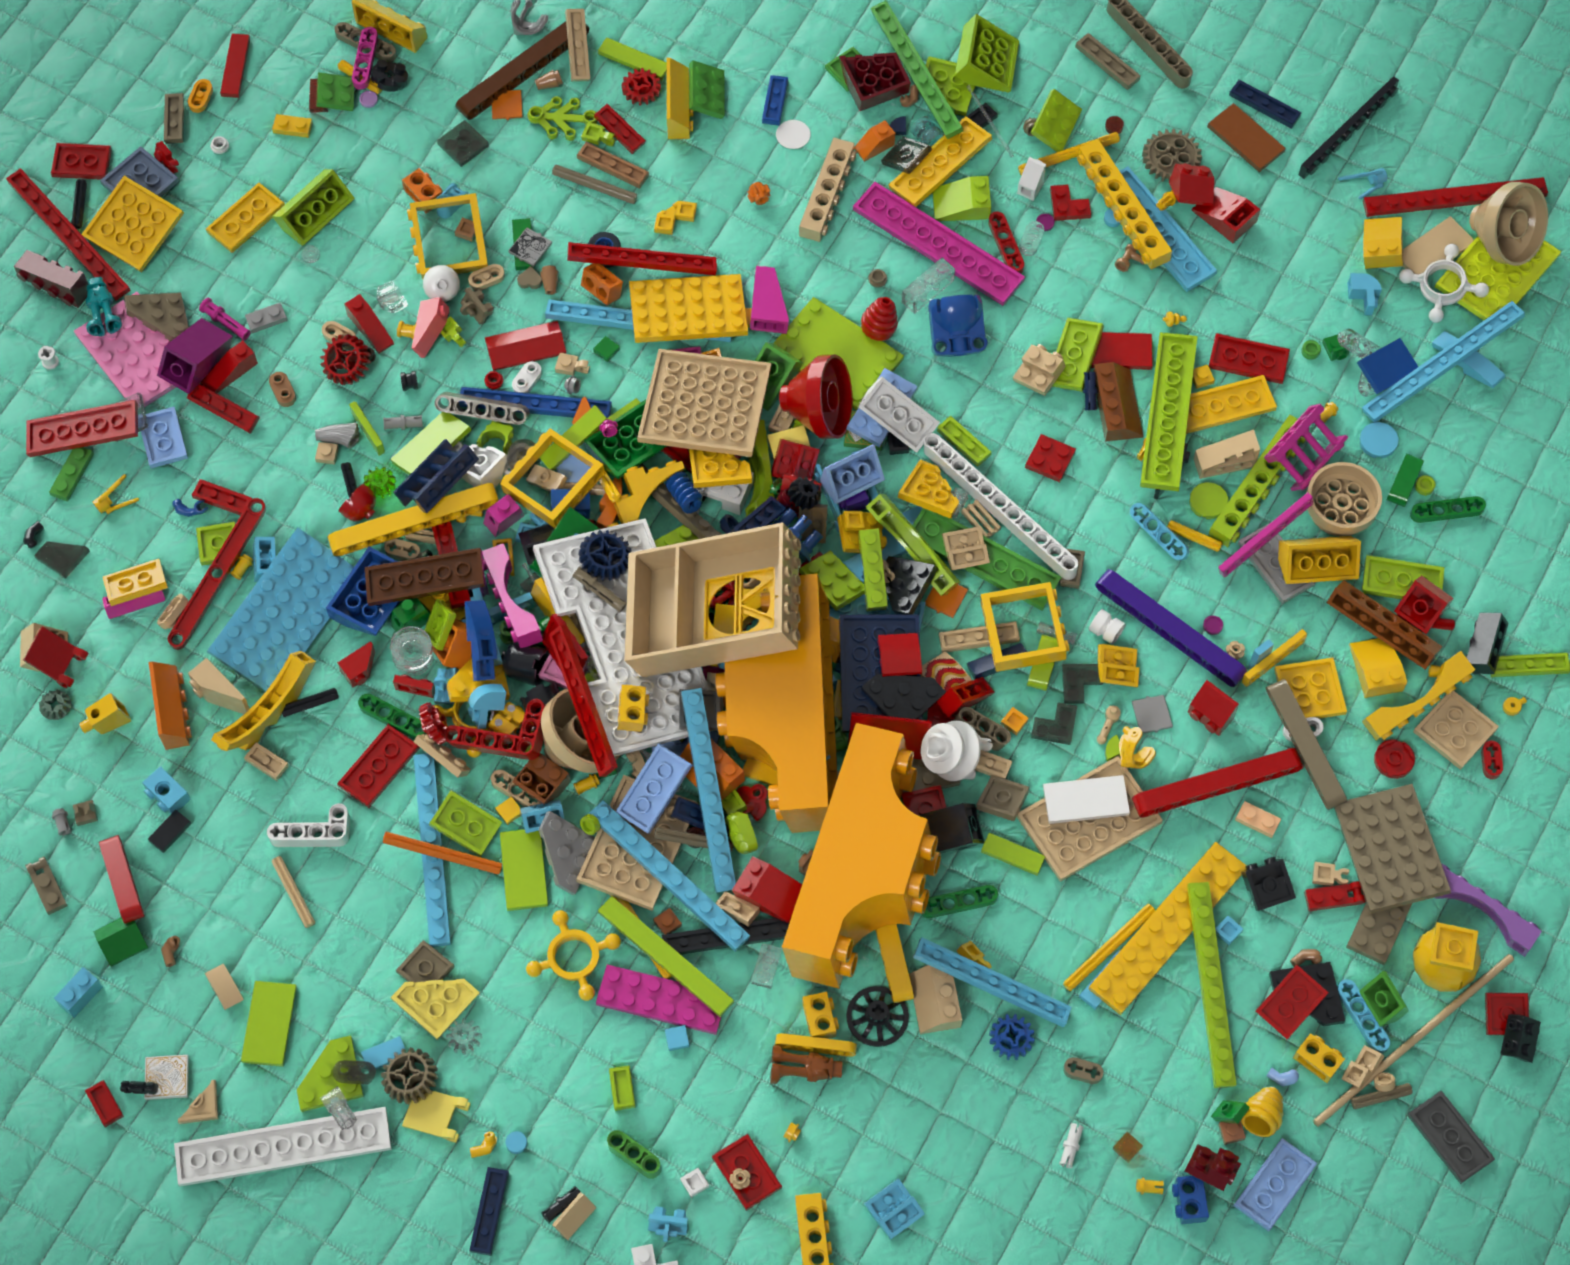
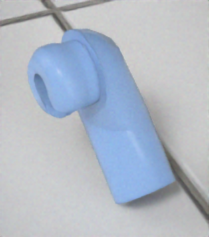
M1271 1068L1266 1076L1284 1087L1295 1084L1298 1081L1299 1073L1294 1069L1285 1073H1279Z

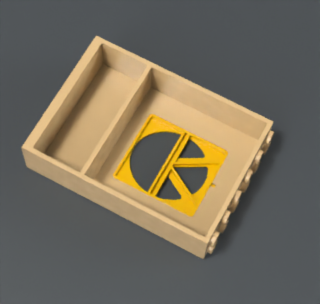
M778 523L629 553L625 662L641 677L798 649V641H800L798 604L801 602L799 595V586L801 585L799 568L801 567L799 550H801L800 540L796 538L784 523ZM744 578H753L761 581L758 586L743 596ZM735 580L734 633L726 634L718 631L711 624L709 606L714 595L724 585ZM768 588L770 592V606L767 613L744 605ZM743 614L760 620L752 629L743 631Z

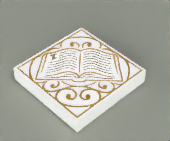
M189 1056L146 1057L145 1082L157 1083L159 1087L156 1094H144L145 1100L187 1098Z

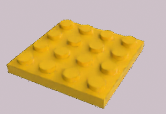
M123 176L81 235L142 273L184 212L128 177Z

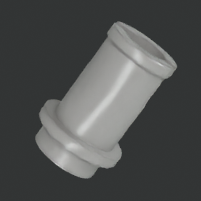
M63 808L54 810L52 812V819L55 820L58 834L64 836L71 833L67 820V811Z

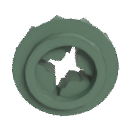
M58 689L56 691L49 690L46 695H42V699L39 702L41 714L49 720H59L65 717L71 709L70 697L66 692ZM57 698L59 705H56L53 709L50 703H54V700Z

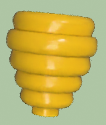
M1265 1087L1245 1102L1250 1108L1241 1120L1246 1130L1260 1137L1274 1135L1280 1129L1284 1115L1283 1097L1279 1090L1274 1087Z

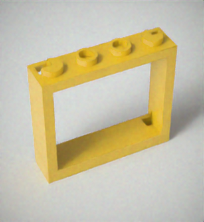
M476 193L410 203V209L407 210L409 221L412 220L413 222L410 232L411 238L416 240V245H413L414 256H418L419 263H416L417 274H421L422 280L430 268H426L417 211L470 203L479 260L446 266L452 268L457 274L475 272L488 266Z
M549 428L546 433L540 436L538 442L528 449L523 459L514 465V469L503 477L500 485L503 493L509 494L513 500L555 528L569 507L574 509L604 476L605 469L601 462ZM554 442L591 468L551 512L514 487V485Z
M1051 582L981 594V607L996 672L1066 660L1069 644L1068 640L1063 638L1065 627L1064 623H1060L1059 620L1061 618L1060 606H1056L1057 593L1056 589H1052ZM1047 596L1058 647L1002 656L991 605Z

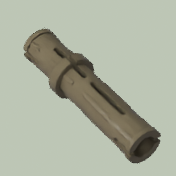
M581 567L574 572L572 577L582 583L587 591L591 590L619 613L627 605V602L601 584L597 577H592Z

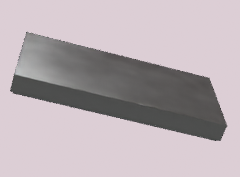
M1442 1091L1407 1114L1460 1184L1495 1160Z

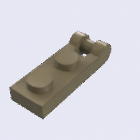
M45 856L39 858V861L33 864L30 862L25 865L48 915L68 906ZM43 868L44 872L37 875L36 871Z

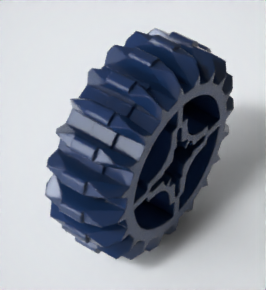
M599 530L598 534L592 532L590 537L586 536L578 552L580 556L579 563L582 564V569H587L589 575L594 574L595 577H601L602 582L605 578L611 581L613 576L618 579L620 574L624 575L626 569H628L629 553L632 552L631 548L628 547V541L623 542V536L616 537L617 533L609 534V530L606 533H602ZM600 546L599 549L590 552L594 547ZM621 558L618 563L611 565V562Z

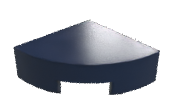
M906 116L896 118L891 122L890 127L895 132V135H906Z

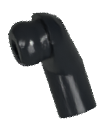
M39 521L29 527L24 534L23 542L30 549L37 545V541L34 539L35 535L44 529Z

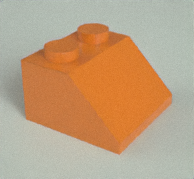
M456 618L443 651L437 650L432 646L433 652L444 666L461 669L472 658L471 641H467L466 623Z

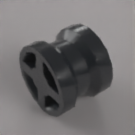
M411 371V373L407 374L405 372L400 373L403 391H407L410 388L418 389L416 371Z

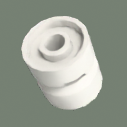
M1101 609L1090 624L1089 631L1097 636L1102 635L1103 640L1113 645L1122 634L1126 624L1117 618L1112 619L1110 613Z

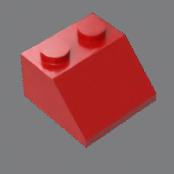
M1187 163L1175 164L1169 184L1179 203L1212 207L1214 202V176L1210 168L1206 166H1191Z
M1421 575L1413 582L1394 612L1427 634L1454 598Z
M1206 680L1190 703L1188 713L1192 719L1204 724L1209 732L1220 736L1234 720L1239 703Z

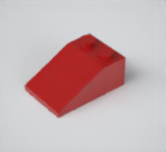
M752 856L732 891L735 896L759 907L760 911L789 924L802 884L771 864Z

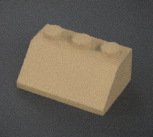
M930 965L910 973L909 977L914 994L913 1001L920 1034L961 1028L962 1016L954 977Z

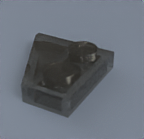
M47 541L34 556L38 561L66 579L90 550L86 546Z

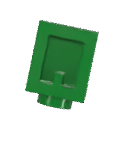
M1341 334L1324 338L1322 341L1331 361L1336 359L1342 360L1349 355L1351 346L1350 344H1345Z

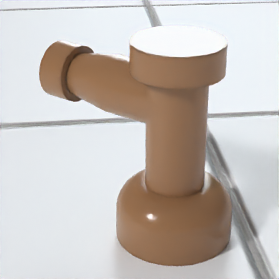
M1127 244L1123 257L1118 258L1115 262V267L1122 272L1128 271L1130 258L1144 265L1141 255L1136 253L1137 250L1134 249L1132 244Z

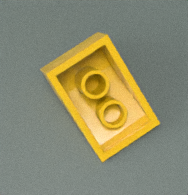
M1402 217L1364 219L1363 257L1365 269L1403 266Z
M1379 638L1349 644L1364 698L1403 692L1407 679L1403 665L1394 648Z

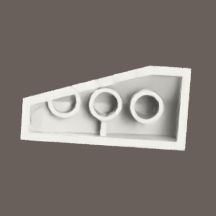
M458 442L453 448L458 452L463 445L461 442ZM472 444L469 447L479 460L467 471L462 479L473 487L486 483H493L494 487H496L501 482L507 455L494 447L487 446L486 448H481L476 444Z

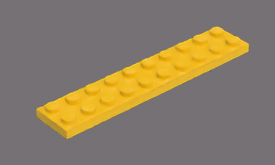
M1215 842L1092 982L1088 989L1118 1014L1122 1015L1192 934L1193 926L1187 885L1189 883L1209 882L1212 908H1214L1242 876L1241 871L1246 870L1245 866L1247 865Z

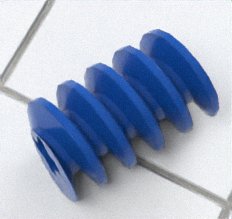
M680 471L672 475L665 484L668 491L684 513L696 512L702 504L701 493L698 492L697 488H694L693 482H691L685 472Z

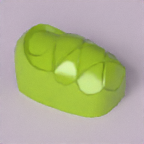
M735 811L727 815L725 823L728 825L729 838L736 850L741 854L757 851L758 844L748 814Z

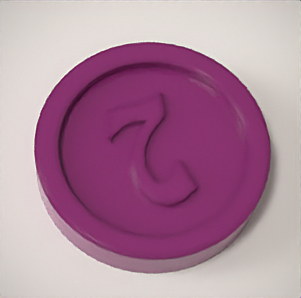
M1041 214L1037 217L1036 226L1041 231H1050L1054 227L1055 220L1051 215Z
M1208 616L1204 620L1203 628L1208 634L1217 635L1223 629V621L1217 616Z

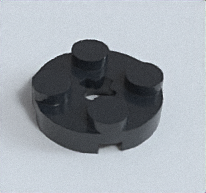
M379 60L372 69L371 80L373 83L378 84L377 87L379 89L395 92L398 91V88L406 86L408 73L405 70V65L402 63Z

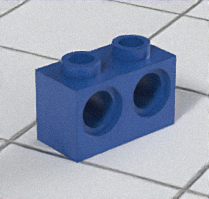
M1194 1176L1177 1177L1174 1182L1175 1184H1172L1173 1197H1177L1178 1205H1175L1176 1218H1180L1181 1224L1207 1222L1209 1214L1204 1182ZM1182 1186H1191L1193 1193L1184 1192ZM1186 1207H1194L1196 1209V1214H1189L1186 1211Z

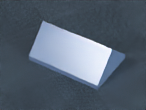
M872 444L823 469L820 483L834 503L837 504L885 480L875 445Z

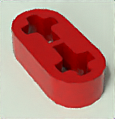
M1491 740L1487 741L1482 747L1481 757L1484 775L1493 780L1497 779L1502 773L1503 761L1501 746L1496 741ZM1489 747H1492V750L1495 751L1492 757L1491 752L1487 751ZM1492 763L1494 769H1497L1495 773L1489 769Z

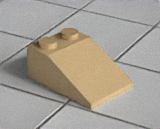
M207 658L188 673L191 679L189 683L194 688L193 692L200 699L203 697L209 703L245 714L250 709L245 697Z

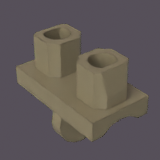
M468 287L465 289L466 294L461 301L462 307L460 312L462 315L469 314L471 317H474L479 325L483 324L486 317L492 315L494 307L491 303L482 304L484 294L481 290L473 291Z

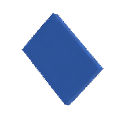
M1401 338L1357 362L1376 394L1390 388L1418 368L1417 363Z

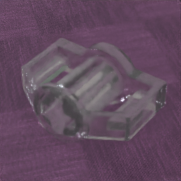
M393 280L377 287L376 299L382 310L395 313L408 306L399 287Z

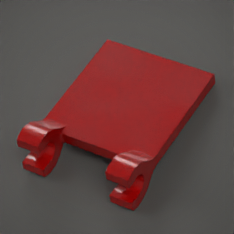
M41 626L23 661L54 679L63 688L71 687L74 679L64 675L72 657L78 661L86 660L89 653L75 647Z

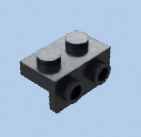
M1509 1014L1501 1055L1533 1063L1541 1022L1527 1016Z

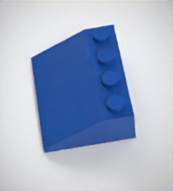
M369 546L327 605L326 610L330 619L345 627L377 636L400 601L369 606L367 603L365 567L398 561Z

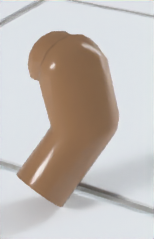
M915 85L910 87V95L901 96L900 103L903 107H910L918 102L919 91Z
M178 936L168 938L161 949L166 967L176 964L173 954L180 945V938Z

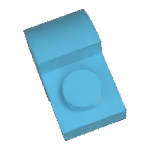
M1350 273L1347 282L1348 299H1363L1364 315H1372L1374 308L1378 306V299L1382 290L1380 283L1371 275Z
M484 684L477 687L471 693L468 703L472 708V721L475 722L478 729H486L488 710H504L506 691L502 684Z

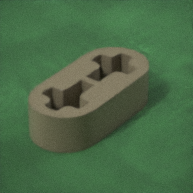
M1074 1057L1066 1060L1063 1070L1067 1077L1089 1084L1099 1083L1104 1072L1099 1064ZM1073 1063L1076 1064V1068L1080 1070L1070 1072L1071 1068L1067 1066H1071ZM1095 1069L1098 1075L1095 1078H1091V1074L1088 1072H1092Z

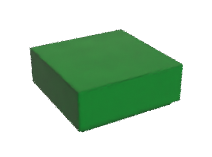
M606 336L593 348V351L607 362L620 350V346Z

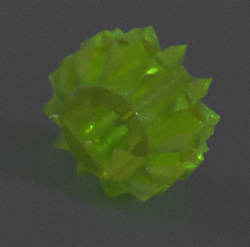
M377 466L375 471L369 469V475H364V484L374 492L376 498L380 495L384 499L385 494L391 496V490L396 488V478L393 476V472L391 470L387 471L384 466L381 470Z

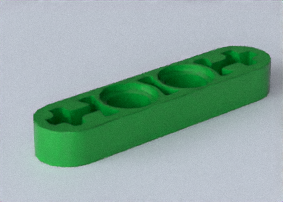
M1479 496L1417 503L1413 506L1410 517L1414 522L1424 523L1479 516L1483 513L1486 502ZM1476 503L1477 506H1480L1479 509L1473 506V504ZM1460 505L1463 511L1456 512L1452 506ZM1440 507L1444 513L1436 514L1433 508ZM1417 510H1419L1420 513H1423V515L1420 516L1419 513H1416Z
M364 694L359 698L358 705L360 710L370 717L386 725H391L399 732L413 739L417 735L427 734L423 729L422 732L419 731L416 734L414 728L419 729L422 726L421 721L372 694ZM369 700H370L372 706L367 705V706L365 707V706H364V702H367V703H368ZM383 708L390 710L389 715L386 717L379 715L380 710ZM405 717L407 722L405 725L400 726L396 724L397 719Z
M985 885L929 897L928 904L934 908H932V912H928L926 909L924 914L921 915L925 918H935L991 906L997 901L998 891L992 885ZM986 891H989L990 894H994L992 895L991 899H988V897L985 896ZM977 893H979V897H981V899H980L981 902H978V895H977ZM971 895L975 901L972 904H966L963 901V897ZM946 899H951L955 905L953 908L948 909L944 907L943 902ZM938 901L940 902V911H938V907H935Z

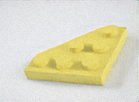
M465 979L405 982L391 996V1000L438 1040L475 1000L480 992Z

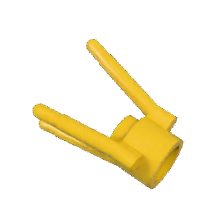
M126 474L122 475L101 496L92 501L101 514L105 511L107 514H110L114 510L139 501V498H134L113 507L110 506L113 502L108 495L126 478Z

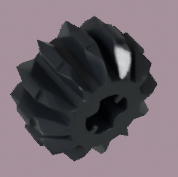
M801 477L797 478L789 486L787 494L790 497L789 502H794L795 507L800 506L801 510L806 508L808 510L812 509L820 501L822 493L819 490L820 485H815L814 480L809 481L807 477L803 479Z

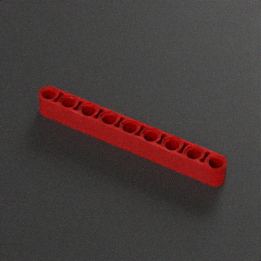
M1290 748L1140 792L1132 797V801L1139 817L1144 818L1290 775L1302 770L1304 765L1296 748Z

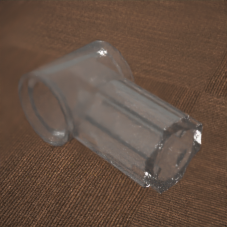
M338 1086L320 1097L327 1111L333 1115L341 1130L354 1126L357 1119Z

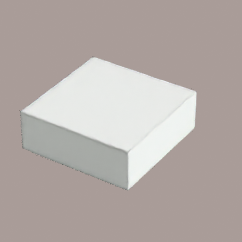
M699 1168L680 1178L691 1198L709 1188V1184Z

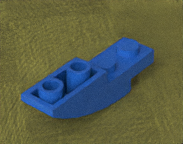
M484 600L464 601L467 641H471L473 681L495 680L494 659H497V650L493 626Z

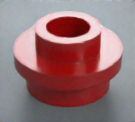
M497 371L487 373L484 378L486 387L493 390L500 388L503 384L502 375Z

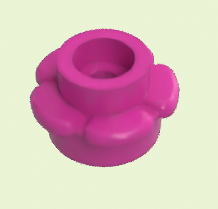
M605 420L600 425L599 430L603 436L613 437L618 432V424L616 421Z

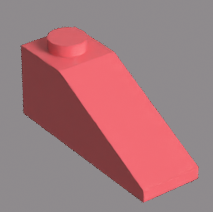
M440 297L420 301L412 349L421 358L426 357L447 323L449 306Z

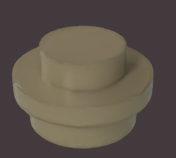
M876 269L869 274V283L873 287H882L886 284L887 275L884 271Z

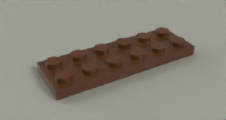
M481 548L365 567L367 603L369 606L406 599L485 587Z

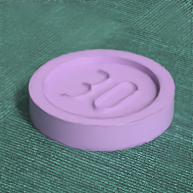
M373 91L363 92L359 97L360 104L366 108L374 107L378 102L376 93Z

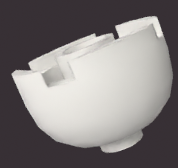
M437 265L431 267L426 272L423 278V289L430 299L440 297L444 302H448L457 295L460 289V279L452 268L446 265Z

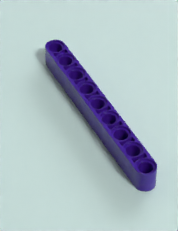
M1107 569L1095 583L1096 588L1102 594L1230 687H1235L1247 672L1245 666L1115 571Z

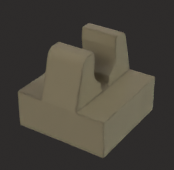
M93 800L73 805L77 826L98 821Z

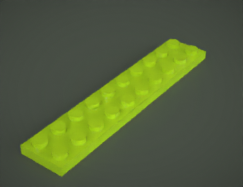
M1160 332L1140 487L1179 491L1198 336Z

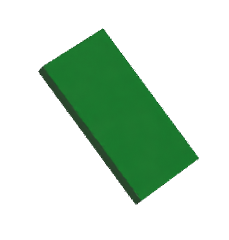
M569 507L546 542L570 537L575 533L582 534L599 530L600 528ZM535 558L530 568L542 576Z

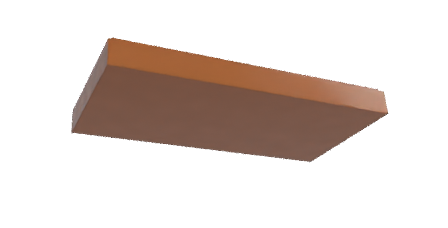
M1234 103L1211 120L1207 126L1258 172H1261L1277 159L1286 149Z

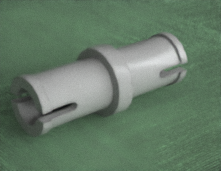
M400 415L401 417L383 418L384 430L398 428L405 430V428L423 427L422 415L406 417Z

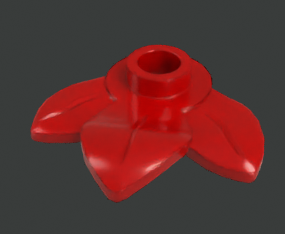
M762 784L738 788L736 791L747 806V810L742 813L749 814L751 812L753 818L758 822L767 811V804L765 802L768 798L767 788ZM756 791H760V795L756 797Z

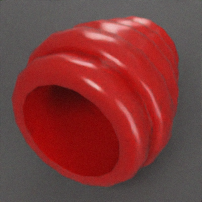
M880 297L862 314L861 328L867 337L876 341H885L893 336L898 326L895 303L888 297Z

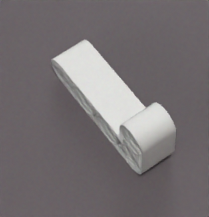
M338 803L330 808L328 822L273 823L267 829V836L275 847H341L349 840L350 816L345 805ZM338 813H344L343 817L335 818ZM302 832L300 837H293L295 833ZM317 832L323 833L320 837H314ZM343 832L342 836L334 837L335 833Z

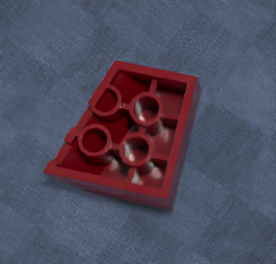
M879 53L873 56L855 55V57L839 56L845 83L859 111L909 93L911 82L896 53Z

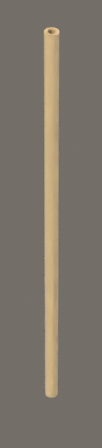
M1510 954L1505 956L1384 1059L1362 1088L1351 1087L1313 1120L1314 1124L1317 1127L1323 1124L1371 1083L1376 1075L1384 1072L1514 961L1513 956Z

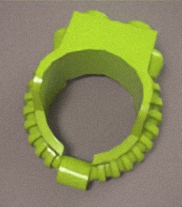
M492 421L486 426V430L481 432L476 445L483 448L489 439L499 438L504 441L503 453L508 455L513 446L514 428L509 424L504 425L501 422Z

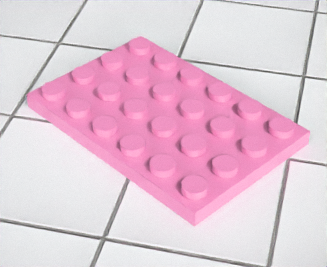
M135 292V293H133L132 295H140V294H139L138 292ZM124 300L111 307L113 315L121 318L122 326L120 330L113 334L107 332L103 312L101 313V319L105 329L104 336L89 334L86 329L87 323L74 330V333L125 400H136L138 411L176 388L157 376L164 347L171 341L166 339L165 335L159 331L154 332L143 325V322L136 317L131 318L128 316Z

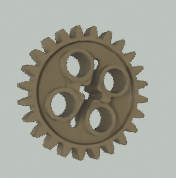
M1165 129L1164 134L1158 131L1157 136L1152 134L1151 139H1147V143L1144 144L1142 162L1146 163L1145 169H1150V175L1155 173V179L1162 177V182H1164L1165 179L1170 180L1175 164H1184L1182 162H1185L1191 166L1200 167L1202 149L1198 148L1199 143H1194V137L1189 139V133L1182 135V130L1176 133L1175 129H1173L1172 133H1169Z

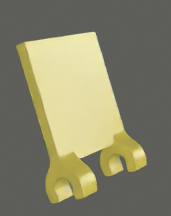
M432 1091V1094L427 1092L424 1094L425 1100L421 1097L418 1098V1103H414L411 1100L402 1124L403 1127L457 1143L459 1134H457L456 1130L448 1129L455 1108L464 1111L469 1110L471 1103L468 1102V1099Z

